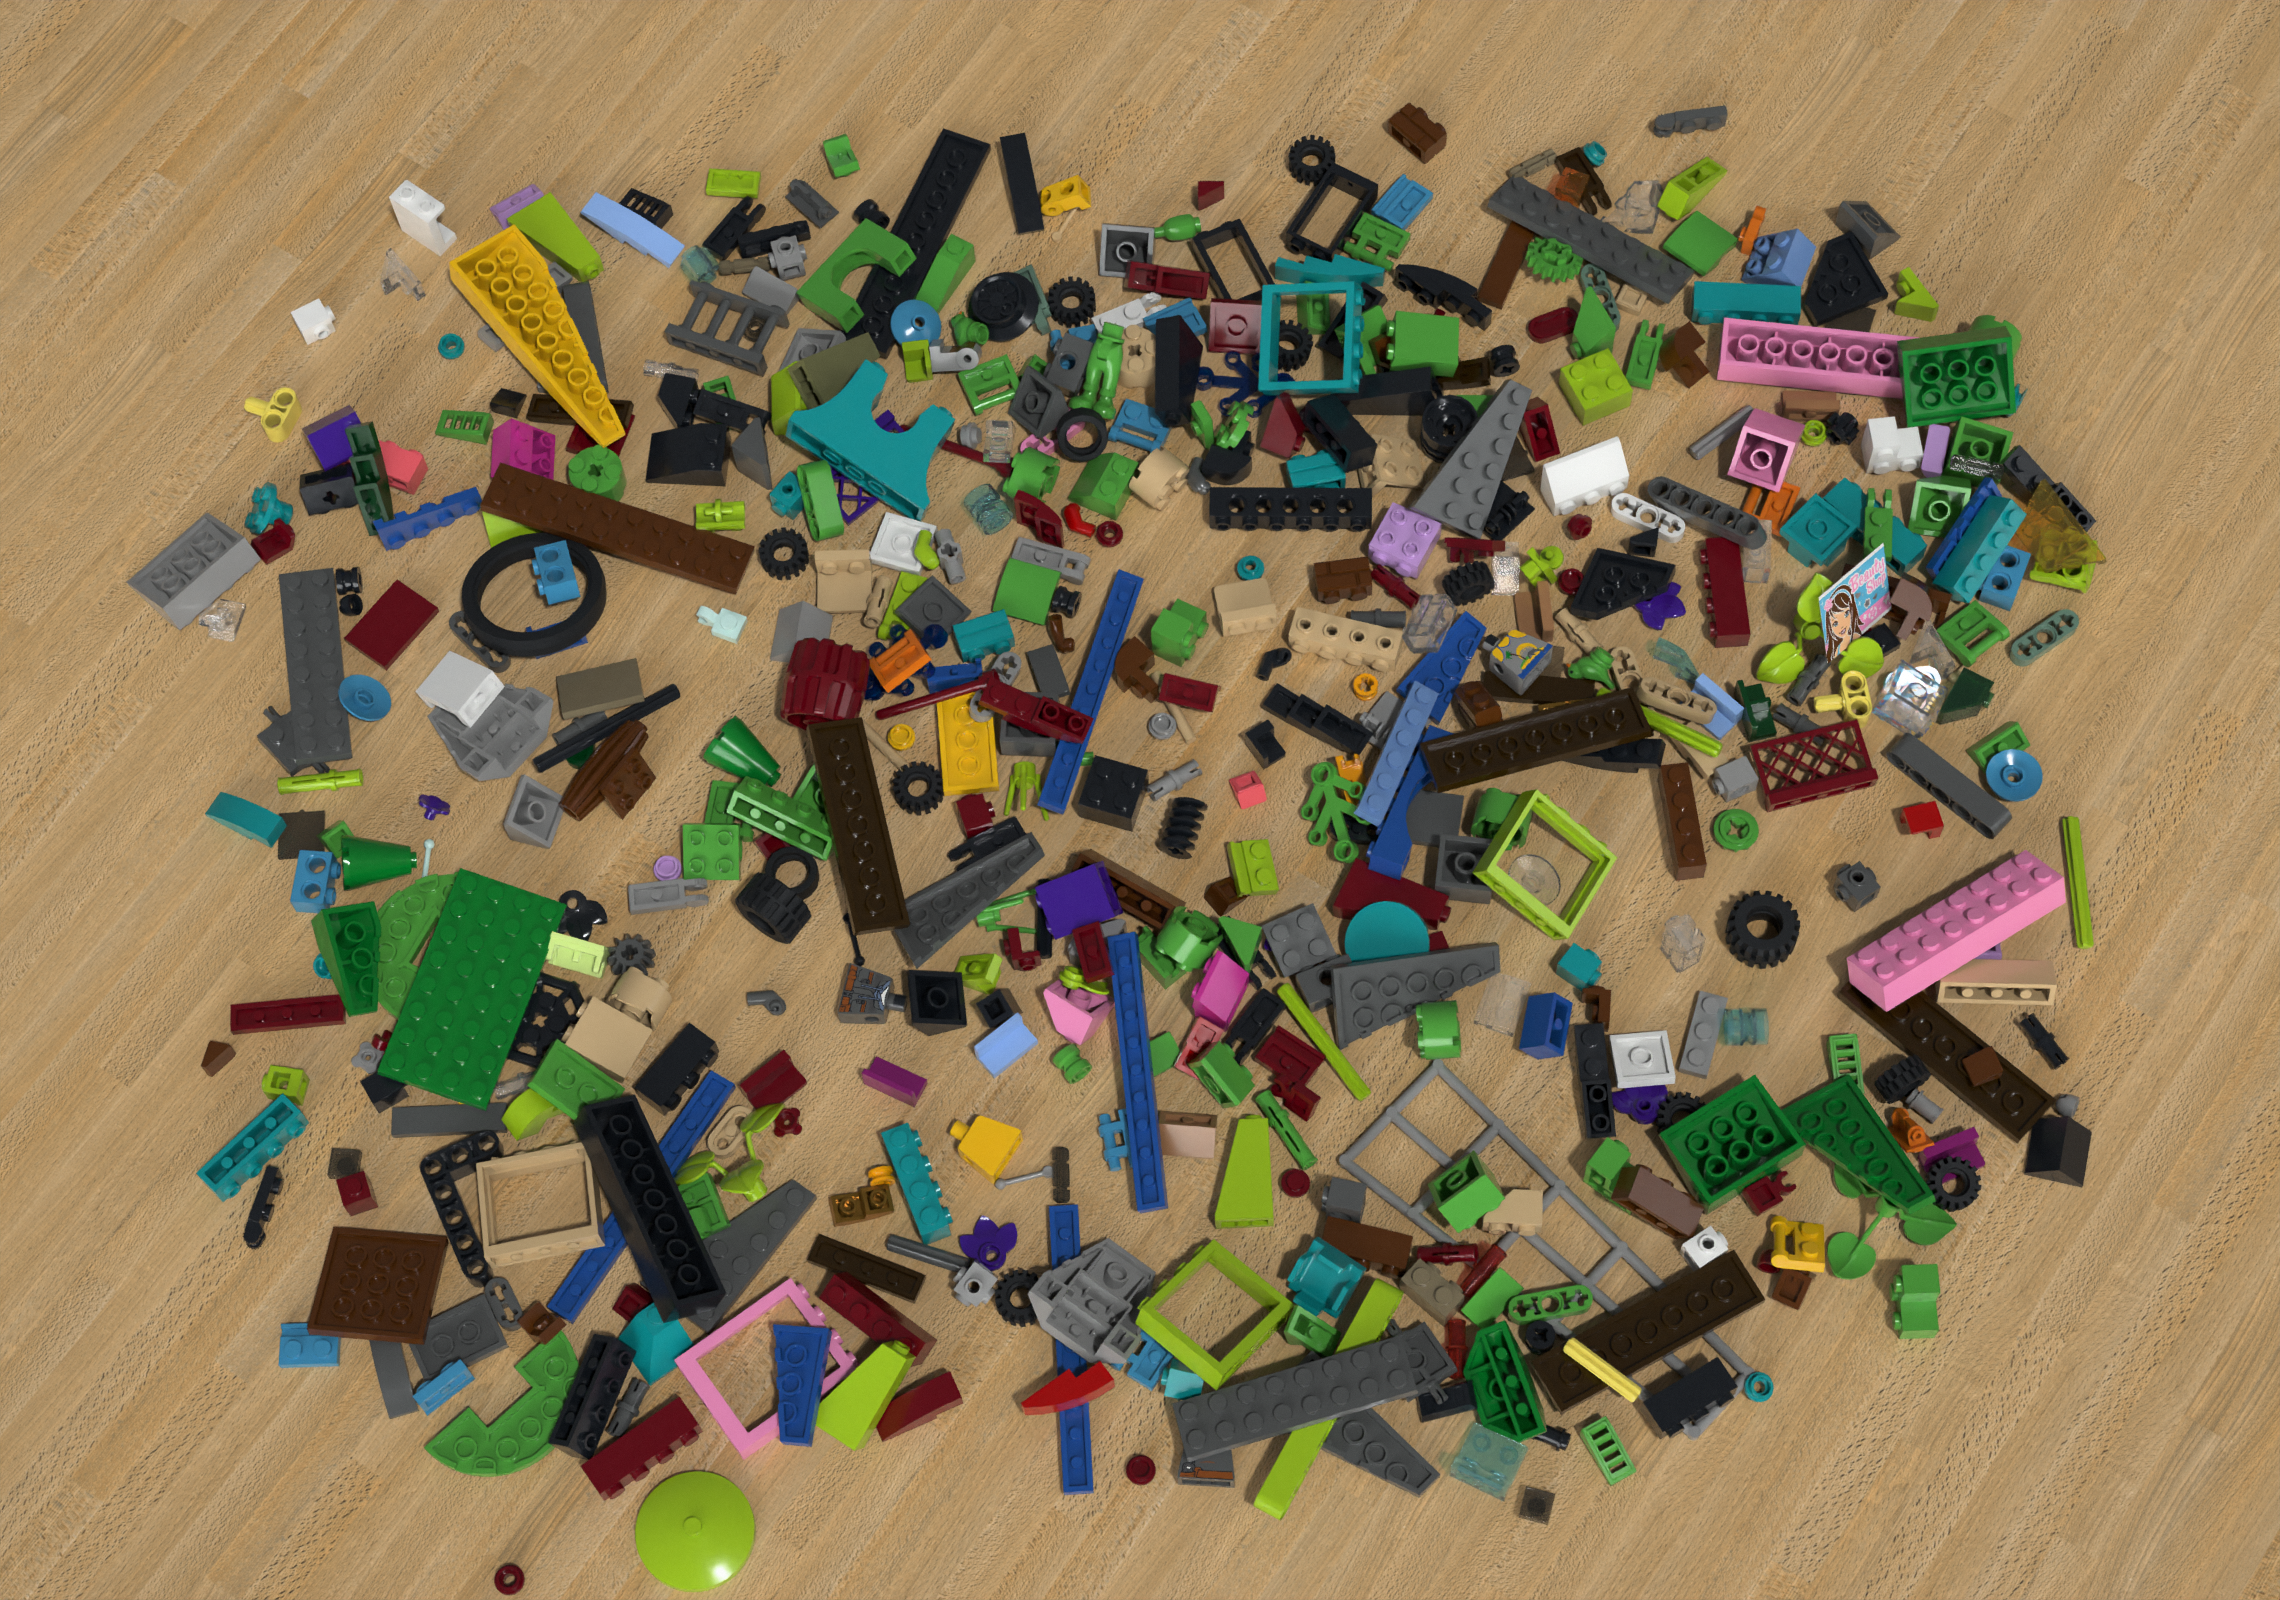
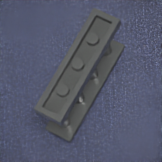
M691 280L689 285L695 300L682 325L677 326L669 323L664 332L669 344L764 376L768 366L762 352L776 325L785 328L789 327L790 323L786 311L777 305L769 306L715 288L705 281L700 283ZM706 301L719 305L706 332L700 334L691 330ZM729 309L743 313L729 340L724 342L715 338ZM752 317L766 321L753 348L748 350L738 346Z

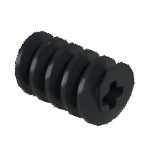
M1175 798L1172 802V809L1169 811V819L1166 821V829L1163 830V838L1159 843L1161 850L1174 858H1192L1191 854L1187 851L1195 850V844L1190 841L1198 840V834L1193 831L1201 830V824L1196 821H1203L1205 818L1204 814L1199 811H1206L1208 805L1194 798Z

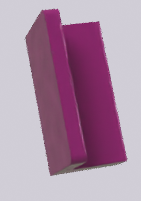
M877 1056L870 1069H863L861 1073L865 1085L914 1108L928 1084L927 1079Z
M1975 1127L1935 1142L1933 1146L1926 1147L1917 1157L1925 1173L1930 1171L1932 1165L1950 1156L1952 1158L1956 1156L1962 1157V1161L1967 1159L1971 1162L1969 1165L1971 1167L1975 1166L1977 1170L1985 1165V1161L1976 1146L1979 1135ZM1948 1173L1943 1177L1942 1184L1959 1178V1176L1954 1173Z

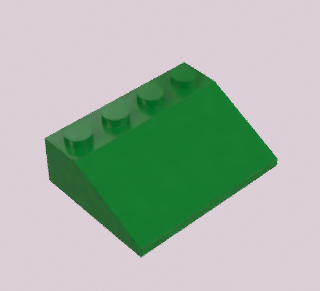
M2006 326L1897 341L1899 372L1907 428L1959 421L1961 416L1976 419L2016 413L2012 336Z
M1756 1075L1743 1081L1659 1134L1688 1190L1695 1197L1697 1203L1704 1206L1703 1211L1706 1215L1740 1195L1746 1187L1766 1176H1770L1802 1156L1806 1143Z

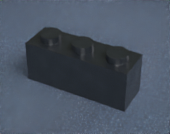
M1334 394L1307 401L1302 422L1345 472L1372 465L1378 444Z
M689 1023L634 1087L638 1097L664 1116L669 1111L675 1110L686 1090L692 1089L698 1083L702 1071L706 1067H711L717 1060L719 1049L716 1042Z
M1716 1357L1643 1401L1640 1410L1659 1439L1667 1435L1669 1438H1673L1685 1429L1683 1425L1692 1420L1694 1423H1698L1710 1414L1708 1410L1717 1405L1719 1408H1722L1735 1399L1733 1395H1735L1738 1386L1720 1359Z

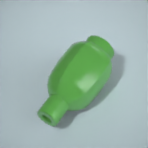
M1190 214L1172 217L1163 226L1155 228V238L1166 237L1171 241L1191 239L1195 237L1196 233L1201 232L1200 219Z

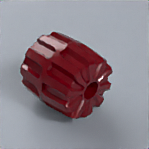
M814 637L797 641L784 679L780 710L781 718L789 724L806 731L808 724L858 718L868 682L870 661L867 658V654L862 650H853V645L848 643L844 645L836 644L833 639L823 638L819 641Z

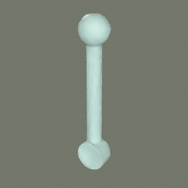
M432 839L424 841L426 850L422 878L428 876L431 849L435 846Z

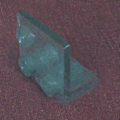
M1474 1423L1459 1456L1455 1457L1449 1476L1501 1501H1505L1527 1454L1528 1447L1488 1430L1479 1423Z

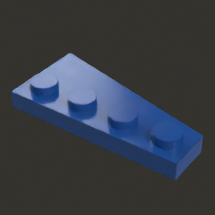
M1985 477L1925 567L1933 581L1989 495L2002 497L1992 478Z
M473 487L444 497L441 504L436 505L435 503L428 502L420 505L417 512L406 514L405 511L394 514L395 519L383 522L381 518L373 521L386 551L399 549L406 542L414 538L425 537L432 530L440 526H449L455 519L476 513L481 508L482 499L477 488Z
M1465 611L1397 687L1396 692L1406 698L1410 686L1414 681H1417L1439 693L1428 717L1438 726L1487 628Z
M773 1324V1331L776 1336V1348L774 1349L778 1370L776 1383L779 1390L778 1417L780 1442L783 1445L812 1447L832 1331L829 1328Z

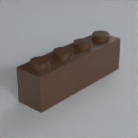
M1685 762L1661 765L1658 774V785L1675 880L1704 878L1707 863L1689 764Z
M1092 849L1080 852L1070 872L1072 873L1103 861L1121 907L1159 929L1163 928L1176 907L1185 906L1186 904L1183 900Z

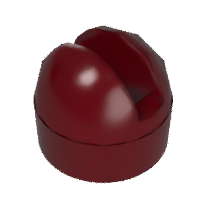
M1765 1249L1759 1255L1757 1268L1760 1271L1769 1274H1775L1780 1271V1268L1773 1266L1771 1263V1253L1774 1249Z

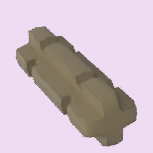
M1547 149L1542 152V155L1538 154L1522 162L1521 166L1516 165L1510 168L1509 176L1510 178L1512 176L1515 178L1529 177L1544 169L1545 165L1550 166L1556 163L1557 155L1553 149Z
M767 256L758 257L756 260L755 258L734 259L733 262L722 260L719 262V271L721 275H732V272L744 274L751 273L755 266L765 271H770L771 264Z

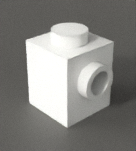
M319 298L291 312L296 326L307 345L324 339L336 331L332 321L336 320L329 305L324 307Z
M1709 1226L1683 1243L1680 1254L1694 1272L1727 1254L1728 1242L1720 1231L1715 1232L1712 1226Z

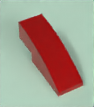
M1101 1361L1077 1378L1068 1369L1021 1402L1022 1411L1025 1415H1043L1081 1406L1115 1387L1114 1378Z

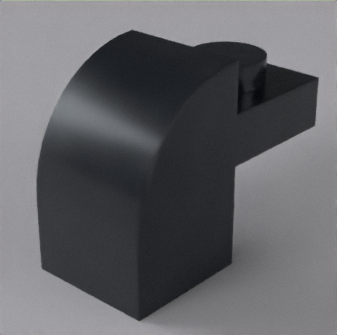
M1246 430L1242 439L1232 451L1213 444L1211 445L1202 466V475L1207 481L1220 485H1234L1242 482L1250 475L1252 471L1251 455L1255 445L1251 442V431Z

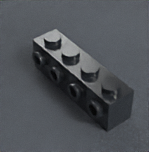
M599 1334L593 1335L549 1439V1444L571 1457L585 1460L593 1457L637 1351L615 1337Z

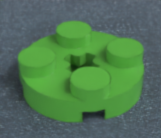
M1234 401L1230 405L1227 415H1229L1224 424L1220 423L1214 432V438L1217 439L1216 446L1228 450L1229 446L1233 448L1237 446L1250 422L1246 420L1248 413L1253 416V406L1244 401L1240 403Z

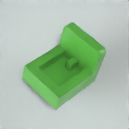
M847 134L823 141L828 164L835 177L847 176L854 171L860 170L858 160L851 149Z

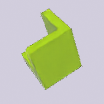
M928 339L902 342L907 382L933 380Z

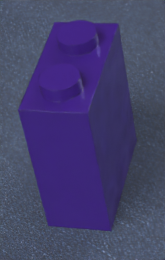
M1103 861L1035 887L1037 904L1040 908H1043L1047 918L1046 927L1055 940L1072 934L1073 929L1097 921L1103 922L1123 914Z

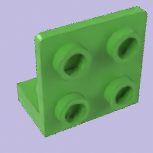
M1375 305L1361 313L1365 324L1360 342L1363 344V357L1360 358L1359 365L1362 375L1376 374L1374 366L1377 364L1369 340L1387 331L1388 324L1380 305ZM1345 323L1334 329L1343 351Z

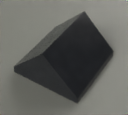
M907 971L911 1018L914 1027L927 1036H932L967 1026L962 972Z
M2069 1116L2039 1119L2031 1130L2024 1175L2082 1188L2092 1132Z

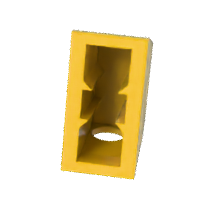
M981 1115L977 1116L971 1127L957 1120L950 1131L951 1136L961 1141L957 1148L961 1159L994 1185L1023 1141L1020 1129Z

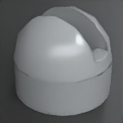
M2071 1094L2061 1095L2056 1102V1110L2062 1116L2073 1118L2078 1108L2080 1097Z

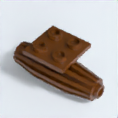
M627 720L609 735L576 773L559 803L560 808L573 819L581 821L606 799L616 815L623 820L656 779V776L640 754L649 738L646 733L647 727L639 720Z

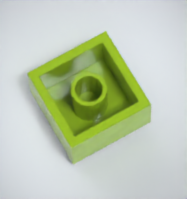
M1609 348L1560 368L1559 386L1582 426L1631 405L1633 389Z

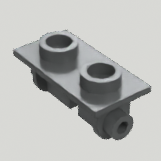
M797 179L791 181V192L785 198L817 227L821 229L839 214L837 209L805 181Z

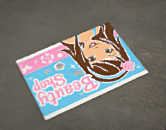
M1883 543L1818 597L1827 663H1830L1853 640L1859 638L1892 609L1889 602L1890 592Z

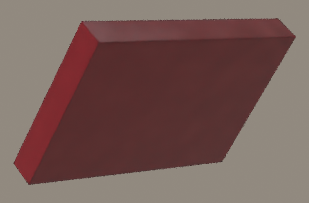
M397 579L344 637V640L387 671L439 613V609Z

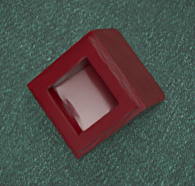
M1198 181V210H1203L1224 199V181Z
M765 831L752 841L766 860L779 849L791 846V844Z
M633 1283L624 1288L612 1309L630 1323L639 1312L654 1301L649 1292L639 1284Z

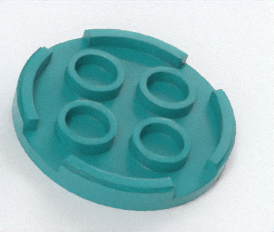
M1380 901L1364 907L1353 917L1345 935V952L1349 955L1352 963L1429 952L1430 949L1428 928L1422 917L1411 907L1394 901Z

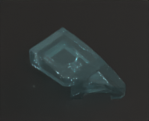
M1659 637L1653 658L1677 667L1676 678L1695 684V680L1700 675L1686 652L1679 646Z

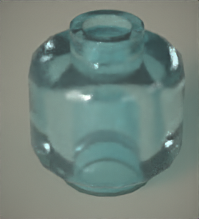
M695 245L682 254L681 258L683 260L680 263V267L690 281L711 283L717 278L715 273L719 269V263L707 247Z

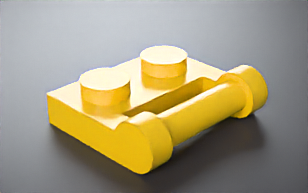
M1784 1216L1773 1217L1770 1221L1771 1231L1774 1233V1251L1771 1253L1772 1265L1777 1268L1824 1272V1224L1788 1221ZM1785 1235L1793 1236V1254H1788L1786 1251Z

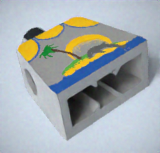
M1511 630L1503 640L1492 634L1488 635L1483 643V648L1491 653L1490 671L1516 693L1522 695L1551 663L1553 645L1520 631Z

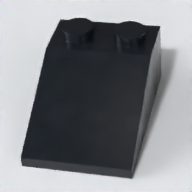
M698 423L652 433L646 483L726 487L731 448L728 424Z

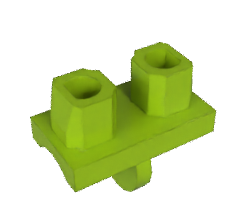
M715 499V503L696 504V529L707 530L713 533L716 530L730 529L731 531H741L745 529L744 501L722 502L721 499Z
M1547 546L1541 551L1539 556L1533 547L1526 552L1530 559L1519 568L1535 588L1537 581H1546L1548 579L1551 584H1554L1558 578L1552 570L1559 568L1564 561V554L1561 549L1556 546Z

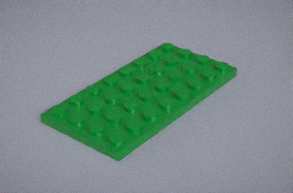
M460 868L377 1070L378 1075L487 1111L547 960L552 931L558 932L567 904Z

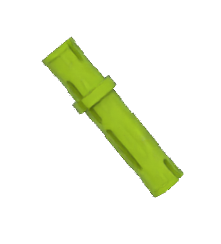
M361 768L339 772L336 769L329 770V773L278 777L277 780L278 791L281 795L325 789L339 791V788L363 786L364 783Z

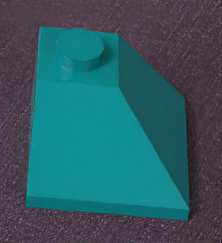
M654 1302L639 1312L617 1338L637 1351L633 1363L649 1386L676 1369L677 1365L674 1360L694 1346L678 1320L663 1323Z

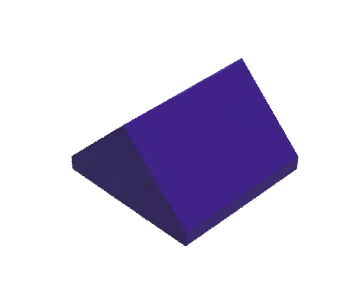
M350 404L302 428L325 472L349 460V457L353 455L345 428L349 425L360 424L361 422Z

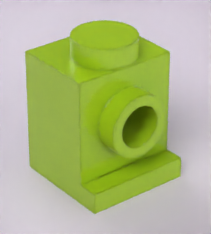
M270 1065L268 1074H265L262 1079V1090L268 1099L276 1100L283 1093L292 1103L303 1106L310 1079L304 1070ZM287 1084H288L287 1090H286V1089H282V1087H283L284 1085H287Z

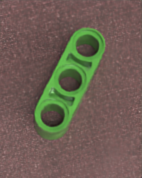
M823 459L799 465L797 467V477L813 539L821 541L842 536L844 533V523L828 462Z

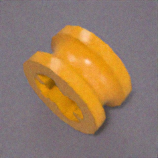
M1363 673L1355 678L1353 691L1356 698L1361 701L1374 699L1378 692V681L1375 676ZM1367 683V686L1371 684L1370 691L1364 692V688L1360 690L1361 684Z
M880 1166L868 1171V1177L872 1179L870 1186L885 1184L891 1186L895 1184V1177L891 1176L893 1167Z

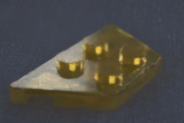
M2041 480L2024 509L2027 515L2015 534L2043 571L2049 573L2063 568L2075 569L2081 568L2080 565L2097 562L2100 565L2107 562L2106 557L2047 480Z

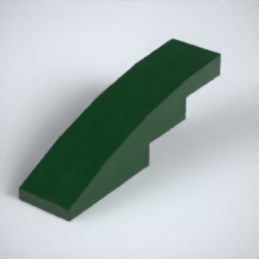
M372 421L349 425L345 428L353 452L349 460L357 481L353 489L369 536L379 535L373 521L382 518L383 522L394 519L388 476Z

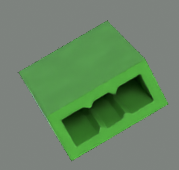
M1396 311L1393 320H1389L1387 324V336L1391 337V344L1388 343L1386 360H1390V370L1400 371L1431 366L1436 376L1453 377L1458 366L1459 318Z

